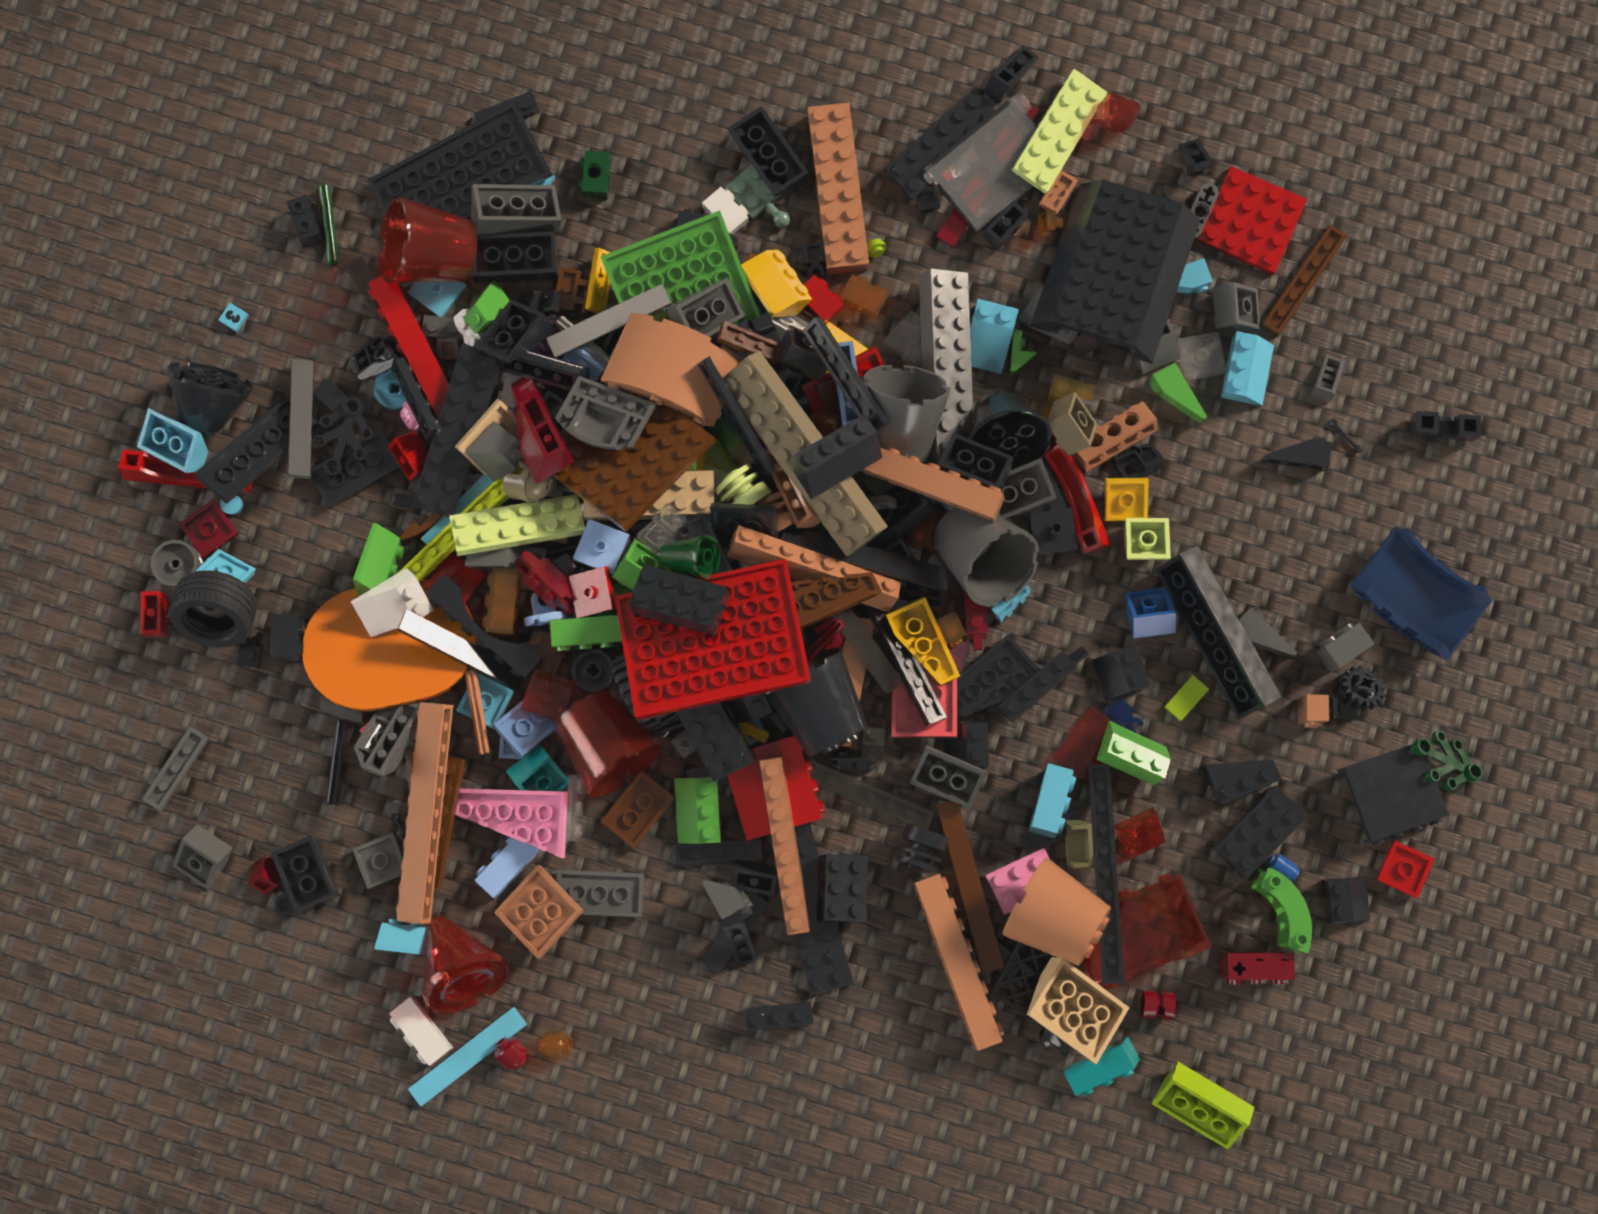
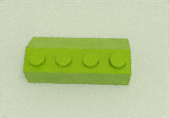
M1177 1062L1167 1074L1152 1101V1105L1226 1149H1229L1250 1125L1255 1108L1180 1062Z

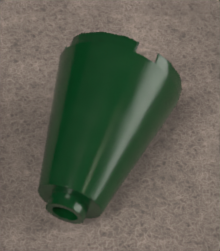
M702 535L662 545L658 551V559L663 566L701 579L712 578L710 575L716 574L718 571L721 553L720 550L716 549L715 543L718 544L713 536Z

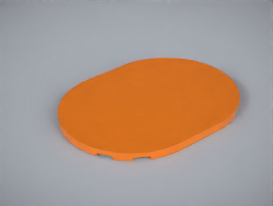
M423 579L419 584L427 599H429L430 597L426 594L429 589L425 586L429 580ZM356 588L344 591L325 602L311 618L303 637V663L314 687L332 703L355 711H377L434 698L448 691L451 686L464 676L469 668L397 631V628L370 637L351 604V601L358 598ZM431 604L433 611L422 618L476 645L475 635L472 634L469 637L460 629L463 626L457 620L453 623L444 615L446 611L441 606L436 609ZM465 604V607H466V609H467V612L469 613V615L471 616V618H472V620H473V617H472V615H471V613H470L468 607H467L466 604Z

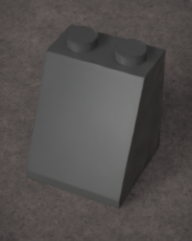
M525 545L467 554L465 566L484 573H520L516 569L514 562L525 551Z

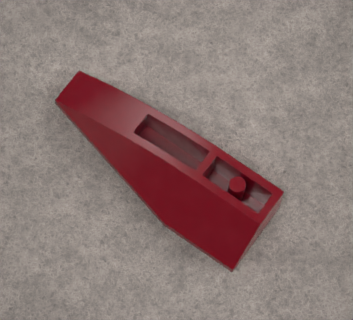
M521 377L511 383L520 449L535 482L538 484L575 461L534 380Z

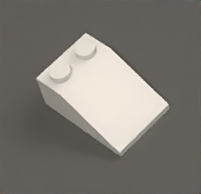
M407 568L351 601L370 637L398 628L403 613L406 610L420 617H424L433 611L415 575Z

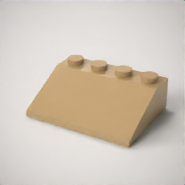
M1051 957L1040 975L1027 1015L1091 1062L1097 1064L1129 1007L1066 960Z

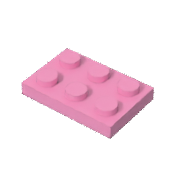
M1045 848L985 875L1003 915L1012 912L1016 902L1022 903L1027 894L1024 888L1044 858L1049 859Z

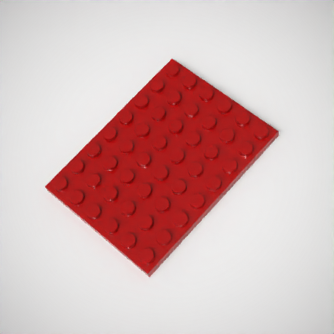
M786 559L710 575L712 577L710 579L696 578L727 587L730 598L716 636L633 614L628 604L633 592L614 596L636 720L812 682Z

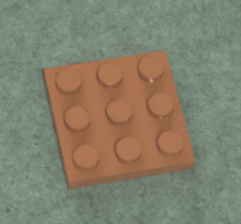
M537 865L494 913L537 959H541L584 910L541 865Z

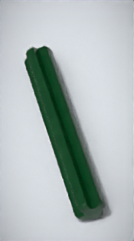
M320 184L318 191L327 263L329 265L339 264L331 189L329 184Z

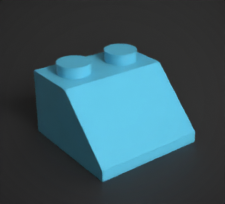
M389 919L388 923L383 922L381 924L375 943L376 950L425 954L429 927H423V924L417 923L403 925L401 924L402 921H397V919Z

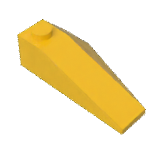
M921 596L886 615L894 635L940 685L960 676L925 597Z

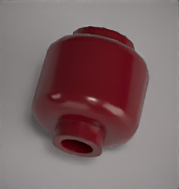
M503 1037L497 1042L494 1056L505 1069L517 1070L526 1062L527 1050L516 1037L508 1039Z

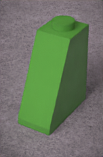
M495 280L484 289L464 316V319L475 334L486 332L510 301Z

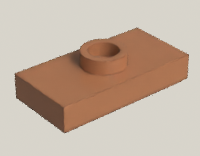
M1061 170L1038 206L1057 216L1078 180Z

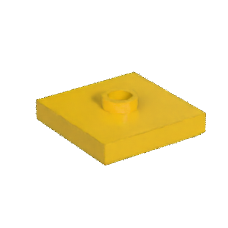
M1105 478L1104 520L1125 521L1126 518H1148L1149 479Z

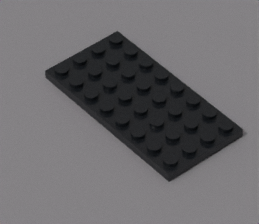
M512 102L367 179L406 254L472 219L473 184L536 185L553 176L516 103Z

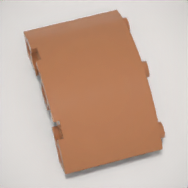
M631 313L602 375L601 381L608 387L642 396L656 405H665L679 411L703 428L704 426H714L722 405L703 375L698 363L710 356L723 378L743 359L724 345H721L719 348L712 344L710 337L689 327L667 319H663L662 322L655 321L651 315Z

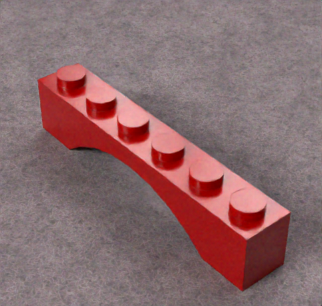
M1052 434L1050 447L1044 456L1055 471L1072 508L1076 535L1084 554L1093 553L1111 545V542L1075 455L1068 456L1066 451L1060 448L1055 435Z
M124 449L122 451L118 469L124 480L207 488L195 477V472L185 473L144 451ZM253 482L242 492L251 493Z

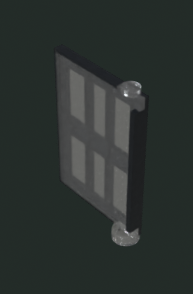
M1019 92L923 169L926 172L924 173L926 181L930 184L934 182L975 235L996 219L1013 200L1015 202L1034 188L1032 184L1011 171L1037 128V125L1026 113L1031 109L1030 102Z

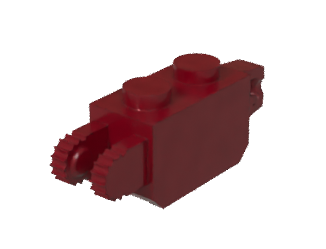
M524 551L520 555L521 557L517 558L514 562L516 569L524 576L521 580L551 609L557 605L568 615L572 614L575 611L573 596L570 593L571 585L569 578L548 558L542 557L539 560L530 551Z
M964 591L962 593L964 633L967 636V640H972L973 651H982V639H987L988 633L987 606L975 603Z

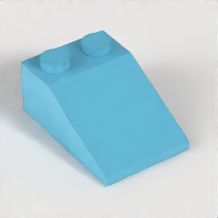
M981 299L977 300L970 325L972 368L999 375L1002 374L1019 309Z

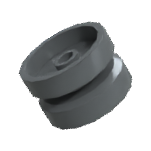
M169 540L155 549L151 557L150 567L153 575L159 582L175 589L180 579L196 572L204 563V559L197 549L181 540Z

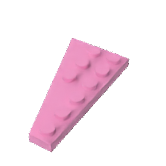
M460 789L455 815L474 821L479 825L491 828L543 851L550 852L560 858H565L568 792Z

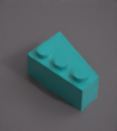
M1128 1036L1123 1038L1121 1043L1112 1047H1106L1097 1064L1084 1058L1064 1070V1074L1075 1096L1081 1093L1083 1096L1094 1092V1087L1098 1085L1105 1087L1114 1082L1113 1079L1120 1075L1122 1078H1125L1134 1073L1133 1069H1135L1140 1059Z

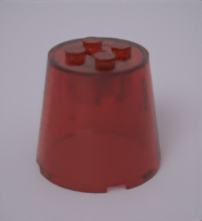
M398 197V199H393L390 202L380 233V239H384L383 252L379 251V267L383 280L388 283L465 282L471 274L477 252V233L474 222L471 219L403 197Z
M606 689L591 693L574 702L560 716L554 726L587 794L591 798L605 796L625 785L623 780L632 774L636 777L641 771L645 770L656 759L662 749L660 743L646 729H643L635 717Z

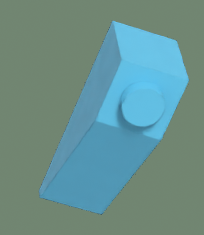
M1204 258L1185 265L1177 292L1187 294L1196 292L1200 294L1209 289L1208 287L1213 280Z

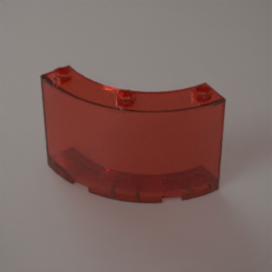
M1170 872L1157 877L1159 881L1131 892L1128 888L1119 892L1125 982L1143 972L1147 973L1164 966L1168 962L1196 955L1212 947L1180 873L1171 876ZM1100 942L1095 943V945L1092 944L1094 946L1089 958L1085 957L1083 959L1091 980L1105 990L1119 985L1102 984Z

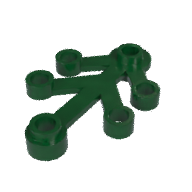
M1442 730L1433 732L1431 739L1435 744L1440 745L1443 753L1432 749L1431 742L1427 738H1420L1413 742L1411 750L1415 755H1426L1444 764L1438 769H1431L1426 772L1425 777L1429 783L1437 782L1445 774L1457 770L1461 774L1454 778H1446L1442 782V786L1446 791H1452L1465 781L1468 783L1478 782L1483 775L1481 766L1470 762L1463 748V742L1460 739H1454L1448 743L1446 734ZM1457 752L1461 762L1457 761L1454 753Z

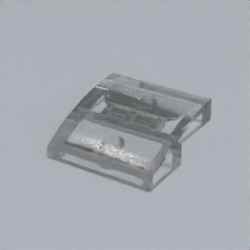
M669 503L665 504L661 510H658L652 516L653 521L637 534V538L657 555L662 545L691 538L685 526V522L688 519Z

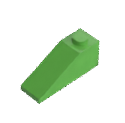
M1176 363L1153 374L1150 379V386L1154 393H1158L1162 399L1199 423L1207 418Z

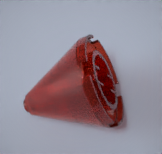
M434 917L428 925L422 996L427 1008L430 1006L435 1013H454L477 1005V998L485 993H488L490 997L498 991L505 983L509 974V968L505 959L448 917Z

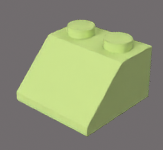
M1126 518L1123 531L1127 560L1171 559L1169 518Z

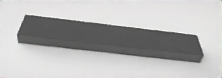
M293 358L291 360L287 477L309 479L311 468L313 361Z

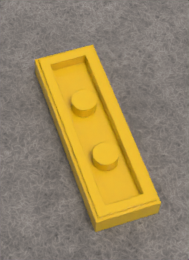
M594 248L585 305L586 310L596 314L603 312L607 307L610 280L601 260L602 255L610 252L601 248Z

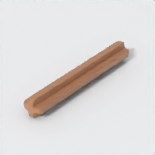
M468 670L465 672L477 750L480 755L490 753L478 675L476 671Z

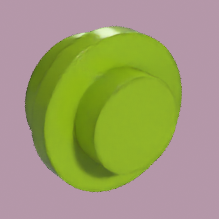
M881 239L869 241L867 243L868 256L874 258L882 256L886 251V244Z

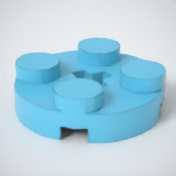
M388 370L378 374L376 377L374 395L382 406L392 411H397L403 408L406 399L400 388L398 393H390L392 390L391 385L397 386L398 383L392 371Z

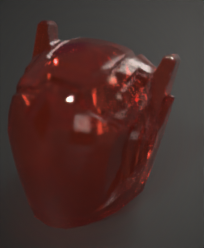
M1109 93L1097 107V117L1092 119L1091 123L1092 125L1099 123L1104 130L1110 133L1121 134L1133 126L1142 106L1133 99L1128 100L1118 94Z

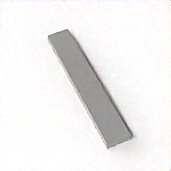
M661 284L546 339L555 358H558L624 327L631 313L650 315L671 305V302Z

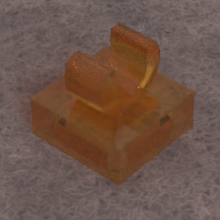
M1047 209L1039 214L1038 235L1047 236L1053 231L1058 230V227H1063V219L1055 218L1056 210Z

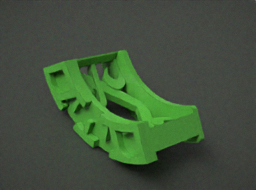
M1258 868L1251 889L1260 893L1273 906L1277 914L1279 929L1276 945L1295 953H1309L1312 940V923L1309 909L1303 896L1296 886L1278 871L1272 868H1267L1266 871Z

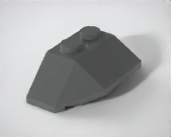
M405 704L383 709L373 714L354 746L362 770L379 776H385L396 770L414 739L418 724L417 710L419 704Z

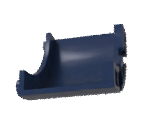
M1395 526L1350 586L1363 602L1368 601L1374 606L1372 611L1387 624L1412 642L1414 639H1417L1425 644V650L1447 661L1492 600L1487 594L1488 590L1485 587L1470 583L1448 569L1445 562L1433 557L1415 538L1416 535L1407 528L1403 530Z

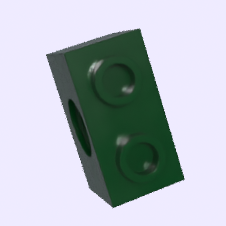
M585 151L584 158L581 157L580 170H583V178H579V190H582L584 198H609L612 160L610 152ZM595 171L600 173V175L597 178H591L589 176L592 172Z

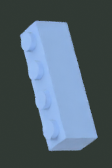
M509 837L506 840L508 845L503 850L498 849L492 855L491 859L493 861L488 866L483 865L477 871L476 875L478 877L475 881L489 895L497 898L541 849Z

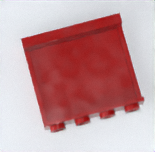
M794 736L751 748L756 759L751 764L727 775L747 841L771 834L759 762L761 759L783 756L794 827L823 818L822 813L825 812L823 801H818L816 792H819L816 779H811L810 771H813L809 758L805 759L804 749Z

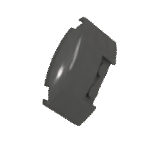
M579 376L555 419L569 435L588 445L609 450L631 449L638 440L656 404Z

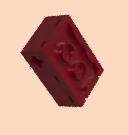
M1220 953V979L1227 980V984H1245L1244 980H1249V984H1267L1266 980H1270L1271 984H1289L1288 980H1295L1294 953Z

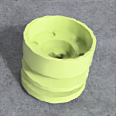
M750 463L732 471L714 490L717 496L727 492L721 498L723 503L733 499L734 502L732 504L755 505L763 498L771 495L772 491L764 481L753 484L758 477V473L754 472L748 475L753 469Z

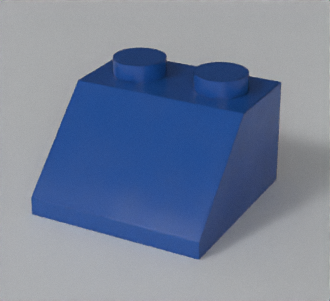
M1165 587L1124 592L1128 623L1133 638L1176 633V611Z

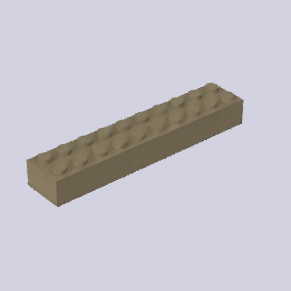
M760 351L747 356L723 377L745 418L846 556L861 549L888 527L852 477L811 500L788 465V461L794 454L823 437Z

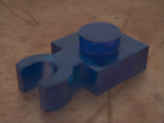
M1120 696L1104 711L1117 725L1121 726L1125 723L1127 729L1135 733L1136 731L1132 728V723L1137 722L1140 726L1144 724L1140 718L1132 716L1135 710Z

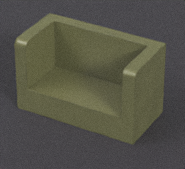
M1086 819L1065 820L1067 864L1071 868L1094 867L1092 824Z

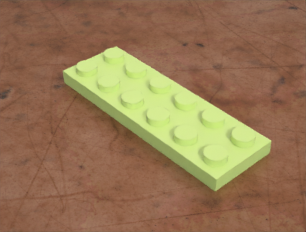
M1073 69L1011 171L1046 194L1107 92Z
M577 494L538 500L535 503L527 502L450 515L457 556L583 535L585 530Z

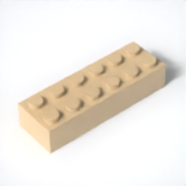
M686 471L639 520L661 518L689 519L705 513L707 518H711L710 505L715 503L714 471ZM583 500L584 518L586 521L589 519L593 521H611Z

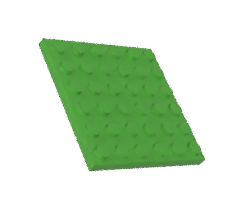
M720 210L601 256L619 304L661 284L671 304L692 293L727 278L745 315L732 324L735 325L760 316ZM665 308L650 314L655 321L670 320Z

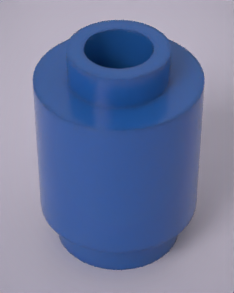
M1279 853L1276 855L1272 854L1266 862L1268 868L1278 871L1292 883L1300 872L1295 863Z

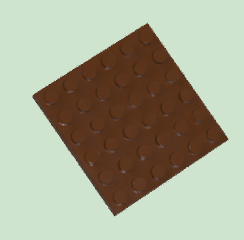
M630 394V395H633V396H636V397H638V398H641V399H644V400H647V401L651 402L649 399L644 398V397H642V396H638V395H635V394ZM656 405L638 440L631 449L609 450L594 447L575 439L563 429L560 433L575 462L552 476L623 531L627 532L716 441L711 434L681 412L665 405Z

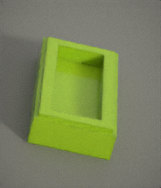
M1192 675L1164 708L1179 721H1182L1209 688Z

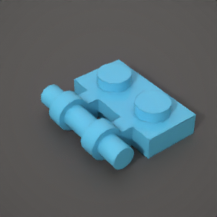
M1027 585L1011 600L1007 602L1002 600L995 603L992 611L999 622H1002L1006 617L1009 618L1013 614L1012 611L1019 604H1023L1026 601L1025 597L1030 593L1029 586Z

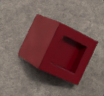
M265 855L253 863L248 880L249 886L263 894H267L279 885L280 875L272 858Z

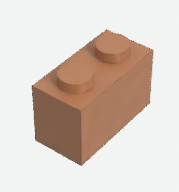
M1305 695L1297 698V724H1304V728H1317L1322 726V723L1329 721V695Z

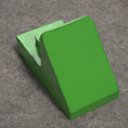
M1013 330L1009 376H1014L1038 353L1021 351L1025 349V337H1022V330Z

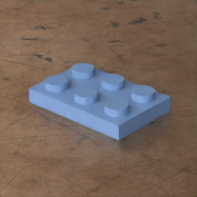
M541 685L495 722L493 728L518 756L523 758L569 720L570 715Z

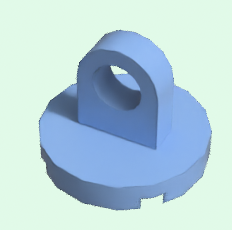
M534 592L531 597L533 616L525 617L524 622L526 627L550 624V620L567 619V613L564 611L556 612V607L551 609L547 604L545 606L540 605L538 595Z

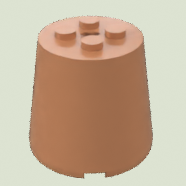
M1044 858L1024 888L1027 894L1022 903L1016 902L1004 927L1003 935L1079 966L1085 957L1089 958L1094 949L1092 944L1095 945V943L1099 942L1103 934L1100 930H1104L1110 920L1107 916L1111 907L1054 862Z

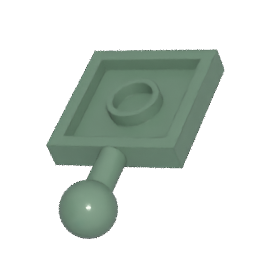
M752 165L725 186V190L728 189L734 195L735 202L738 205L742 204L746 208L751 219H754L766 209L773 216V222L777 227L784 228L789 224V215L784 211H779L772 204L781 195L773 196Z

